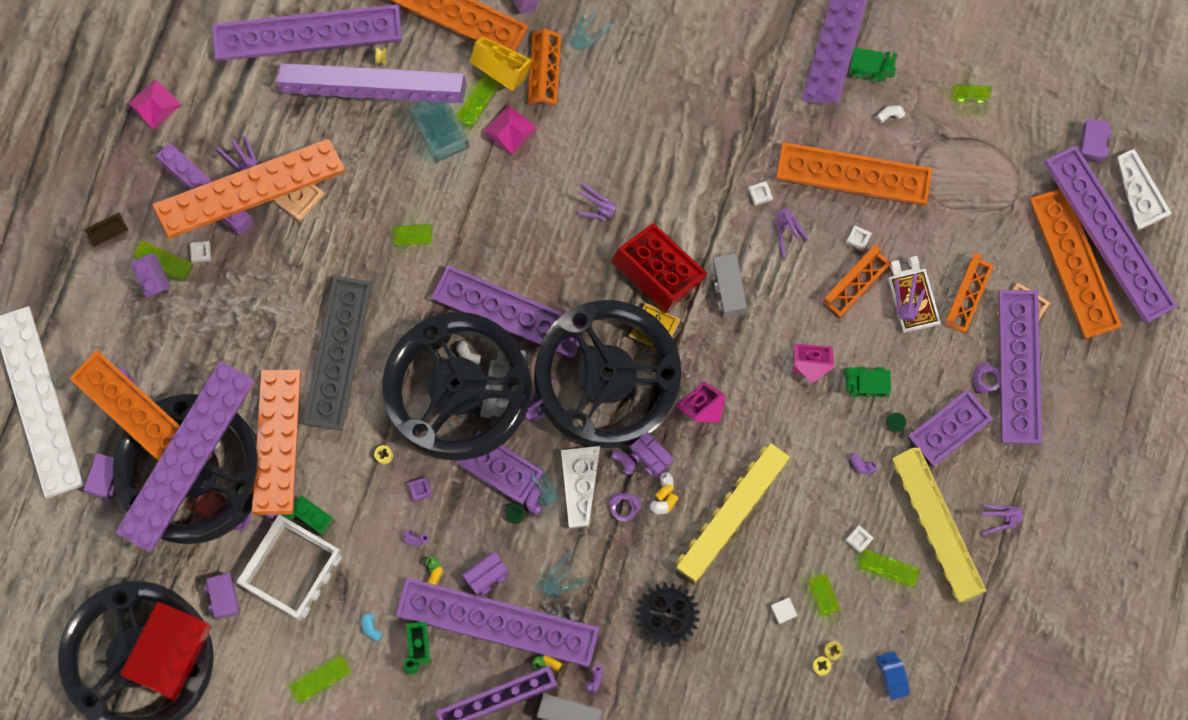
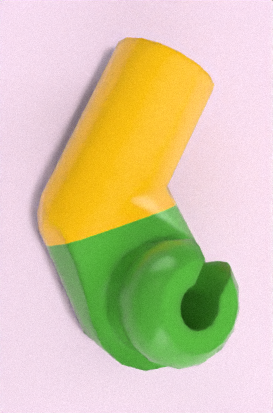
M428 557L426 559V566H428L431 575L427 583L437 585L443 569L437 558Z
M546 655L536 657L532 662L534 670H540L549 666L558 672L563 665L555 658Z

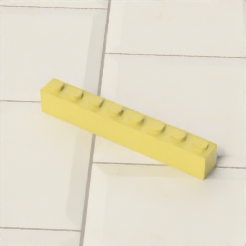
M772 443L768 447L764 446L758 454L760 456L756 463L752 461L746 470L748 474L745 478L741 476L736 482V490L726 495L723 500L725 502L721 509L717 507L711 516L713 520L710 524L705 523L699 531L701 536L698 540L694 538L687 547L690 549L686 555L682 554L676 561L678 565L676 571L692 583L696 584L789 461L790 456Z
M911 448L894 457V468L903 480V488L911 497L912 507L919 514L920 524L926 529L927 539L936 551V559L945 570V578L952 585L954 597L959 602H965L986 592L987 590L920 448Z

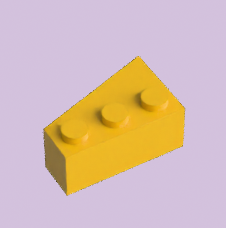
M482 36L475 42L469 62L511 91H514L526 79L532 59Z

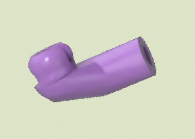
M615 449L612 459L622 462L624 466L623 472L631 475L636 466L631 455Z
M858 453L849 457L859 473L871 475L878 468L877 464L873 461L869 463L863 462Z
M533 486L526 499V505L530 513L539 515L542 511V506L538 505L537 499L542 490Z
M407 530L403 533V540L407 544L420 546L429 541V535L426 533L419 536H414L412 530Z
M595 665L593 667V682L586 683L587 693L593 692L594 694L598 692L603 680L602 666Z

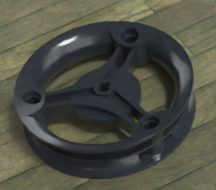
M617 300L591 301L581 304L562 315L546 333L534 367L536 396L538 400L543 399V403L540 406L553 426L562 434L580 444L590 447L600 446V448L604 449L631 445L647 432L651 434L657 429L673 407L681 383L680 357L676 344L668 330L646 310ZM575 320H580L583 322L584 326L578 328L574 325L573 322ZM615 320L635 327L653 343L661 362L658 366L634 363L631 356L623 349L613 345H604L591 327L593 321ZM586 332L595 345V348L591 350L582 337ZM565 337H575L584 355L578 368V380L584 394L576 410H565L555 395L551 380L553 358L558 346ZM605 371L607 373L611 372L610 378L603 375ZM637 372L655 373L654 379L637 378ZM661 373H669L670 379L664 380L661 377ZM656 385L657 390L660 392L659 398L653 408L642 419L632 425L619 429L606 430L594 428L590 418L602 403L609 404L621 401L630 394L635 386ZM590 397L596 403L587 416L580 410L587 398ZM579 419L582 421L583 426L577 428L573 425L572 421Z
M467 312L439 314L411 328L401 337L391 351L382 379L384 404L389 417L397 429L418 450L432 457L450 461H464L482 457L506 443L523 422L531 399L532 384L529 367L513 338L496 322L481 315ZM437 334L434 340H430L433 335ZM452 334H474L486 338L495 344L504 354L510 366V370L505 378L486 376L475 362L467 358L454 357L447 346ZM442 347L449 358L443 362L440 361L435 351ZM420 350L431 351L435 363V369L428 380V394L431 403L421 420H411L405 409L402 397L404 376L409 364ZM503 385V390H486V386ZM519 385L517 390L510 391L512 386ZM507 398L509 401L499 419L480 434L461 440L439 439L437 432L452 415L469 413L484 399ZM439 409L442 412L432 426H430L428 423ZM422 431H427L424 437L419 438Z
M199 394L175 395L155 403L181 426ZM188 409L187 414L184 415V416H181V413H182L184 410ZM238 413L235 414L228 427L237 436L242 446L245 457V470L237 474L236 477L221 471L218 458L213 451L212 456L207 460L185 499L196 498L209 490H215L228 494L231 503L216 516L200 523L188 525L169 523L161 539L178 544L209 542L234 530L251 513L254 484L258 470L257 435ZM125 430L118 442L114 455L113 481L120 503L128 513L140 493L135 487L134 468L142 445ZM218 476L232 481L229 489L215 483ZM246 486V490L239 494L240 487Z
M145 581L123 582L98 591L83 602L74 612L60 640L58 669L62 686L68 698L85 717L90 720H182L196 707L209 685L213 671L214 651L210 633L192 667H198L199 674L191 677L189 673L184 683L185 688L176 701L171 702L159 711L142 716H125L109 711L107 701L124 687L135 689L144 687L120 675L144 629L140 627L135 608L141 601L160 602L204 621L195 608L178 593L156 583ZM121 596H126L127 600L125 604L119 605V598ZM109 609L116 614L118 635L110 642L106 652L107 670L92 688L84 687L79 672L80 647L92 623ZM129 611L133 628L125 629L122 613ZM113 678L116 683L103 696L98 693ZM96 697V704L93 707H89V699Z

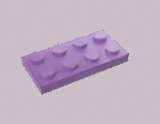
M967 389L907 438L915 448H920L924 458L933 468L990 423L993 418Z
M503 445L482 457L457 461V465L521 505L524 504L533 486L537 485L544 474L543 470Z

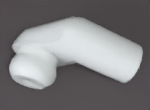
M900 105L887 106L876 118L880 123L894 115L897 119H901L905 116V111H903L904 108Z
M460 341L456 346V352L459 357L467 358L476 364H480L481 355L471 353L468 343Z

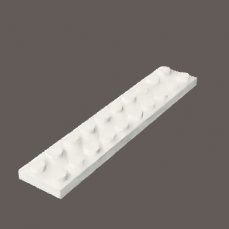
M28 306L1 315L0 348L44 496L47 499L82 487L84 483L31 308Z

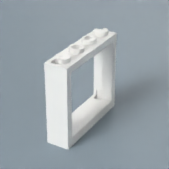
M278 515L239 577L237 584L301 621L302 617L306 618L311 609L309 606L312 601H316L320 596V588L323 583L326 584L331 578L332 574L330 572L332 568L339 565L342 553L340 549L283 516ZM285 527L332 554L298 611L293 610L250 584Z

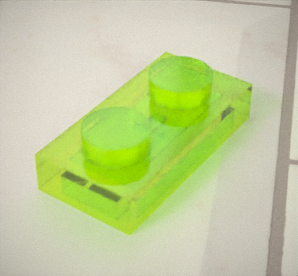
M954 84L951 90V98H956L959 101L973 99L977 102H984L989 100L992 94V86Z
M431 224L393 226L395 247L433 244Z
M827 573L807 580L822 618L841 611Z

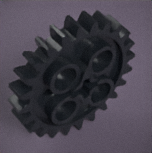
M664 582L663 588L656 584L655 591L649 587V595L642 594L645 599L644 601L638 600L642 607L636 608V611L641 613L635 616V619L641 620L637 627L644 628L641 634L648 633L647 641L654 638L653 645L661 641V647H664L665 642H668L670 648L673 642L680 646V639L687 642L686 635L692 637L691 629L697 630L698 628L693 624L700 621L699 618L695 617V615L700 614V610H694L698 606V602L692 603L695 596L688 597V589L682 592V585L676 589L673 582L670 587H667L666 582ZM662 599L665 602V606L658 608L654 605V601ZM681 602L684 604L685 609L683 611H676L674 604ZM653 610L665 614L666 611H670L671 615L685 616V619H680L674 616H670L669 619H665V615L651 614L650 611ZM658 618L661 620L662 625L655 628L651 625V620ZM673 622H679L682 628L679 631H674L670 625Z

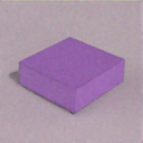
M427 477L408 482L414 502L433 497Z

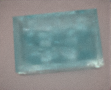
M423 101L409 108L411 117L435 164L470 148L469 140L449 102L433 103Z

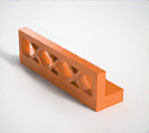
M546 28L532 33V62L529 75L528 103L534 105L544 102L554 106L557 105L561 34ZM550 37L555 38L554 47H552L549 41ZM549 53L553 57V64L548 59ZM548 71H549V72L551 73V75H552V81H551V82H550V80H549L548 77H547V72H548ZM547 88L551 93V99L546 97Z
M875 244L824 298L823 304L839 318L891 265V262L880 253L881 248ZM876 257L885 264L881 269H872V262ZM861 273H870V281L860 282L859 275ZM849 286H857L858 293L855 296H847V288ZM836 300H845V307L841 311L832 305Z
M976 252L970 261L944 323L945 326L964 334L967 332L994 267L993 264L981 260L982 255ZM978 264L988 268L987 273L980 277L976 272ZM977 281L980 290L971 293L969 285ZM970 298L973 307L964 310L962 302ZM964 316L966 320L964 327L954 324L956 317Z

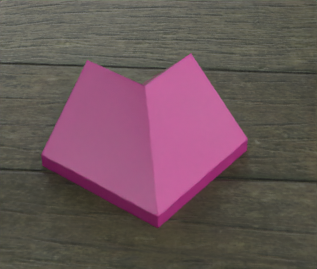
M157 79L128 103L152 130L181 106Z
M508 104L484 130V133L509 154L513 155L533 134L537 127Z
M794 343L792 373L803 374L813 383L834 368L833 347Z
M704 381L675 406L696 422L720 423L726 396Z

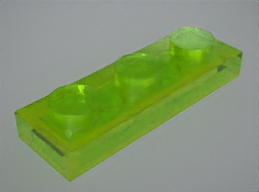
M485 73L455 117V120L472 130L502 84Z
M141 240L133 254L135 259L156 253L164 273L183 282L186 281L194 266L193 263Z
M867 549L863 550L857 568L913 589L921 570L920 568Z
M340 655L290 685V688L298 702L302 704L350 675L352 671L343 655Z

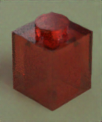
M210 491L194 508L208 520L224 509L226 506L224 502L227 499L219 492L215 494Z

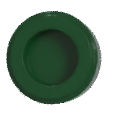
M897 412L890 414L886 420L888 430L893 433L903 431L906 426L904 415Z
M519 504L509 505L505 511L507 521L511 524L521 523L525 518L524 508Z

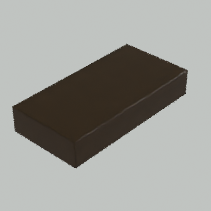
M119 212L86 228L85 231L92 245L96 247L128 231V228Z

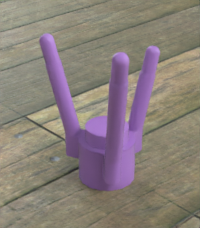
M244 136L250 158L249 156L245 157L236 141L232 140L235 149L242 158L239 161L240 166L219 147L216 149L239 172L259 165L247 136Z
M581 183L584 189L598 199L583 191H580V194L600 205L598 212L601 214L578 211L577 214L598 218L603 221L606 218L611 220L617 206L589 186Z
M790 209L781 210L776 214L778 220L775 221L778 231L782 258L786 257L782 226L784 229L790 227L797 240L800 239L796 228L805 240L809 239L795 216L792 215Z
M916 273L913 275L908 303H903V306H901L898 280L895 281L896 314H900L899 319L914 321L915 317L918 316V310L923 300L925 289L921 291L915 306L913 298L917 282Z
M536 394L530 399L526 413L528 421L532 418L534 421H537L540 418L546 417L544 413L538 414L541 411L538 406L543 403V399L541 398L535 402L537 399Z
M983 504L984 508L1004 510V512H982V516H1004V521L1008 522V524L981 533L982 536L1016 527V523H1022L1023 514L1020 507Z

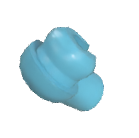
M366 613L361 618L363 633L379 642L383 634L373 626L374 615Z

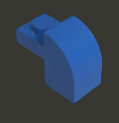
M893 651L876 656V662L883 675L884 687L890 700L910 695L907 675L901 659H898L896 652Z

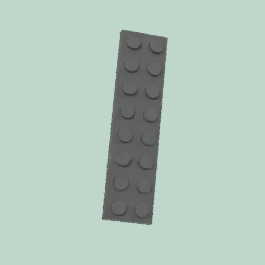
M340 276L333 277L303 422L304 425L343 431L372 288L371 281Z

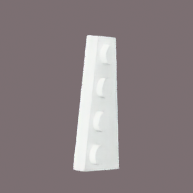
M1135 149L1118 156L1116 161L1136 231L1169 217L1172 213Z
M600 446L561 450L569 529L589 527Z

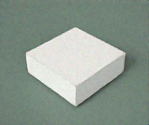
M766 181L748 187L754 206L773 200Z
M854 225L846 244L864 251L872 233Z
M209 241L190 243L192 263L211 261Z
M858 525L845 541L861 553L874 538Z
M790 598L771 605L778 624L797 617Z

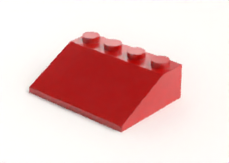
M654 223L619 247L611 260V263L664 313L675 307L708 275L700 265Z
M157 602L120 675L176 701L212 626L189 614Z

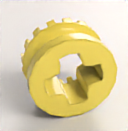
M376 48L375 63L385 65L387 48L383 50Z
M382 445L376 448L374 455L379 463L387 464L392 461L393 453L388 446ZM386 450L388 457L381 459L379 453H383Z
M835 641L827 643L824 648V654L829 660H837L843 652L841 644ZM836 646L839 654L830 655L828 647Z
M818 657L813 663L814 672L820 676L827 675L831 670L830 660L826 657ZM826 662V668L828 669L819 671L817 663Z

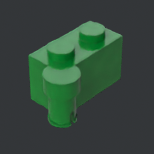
M854 47L848 75L858 79L869 78L874 82H885L886 78L895 77L897 53L893 52L892 57H890L891 51L884 54V52Z
M865 367L844 369V378H846L845 393L850 394V397H889L891 393L890 370H885L884 367H876L874 370H866Z
M302 495L294 503L293 514H282L284 518L290 521H295L298 518L299 521L323 538L335 523L332 516Z
M427 622L406 624L410 658L405 659L403 668L408 675L417 674L420 666L432 665Z

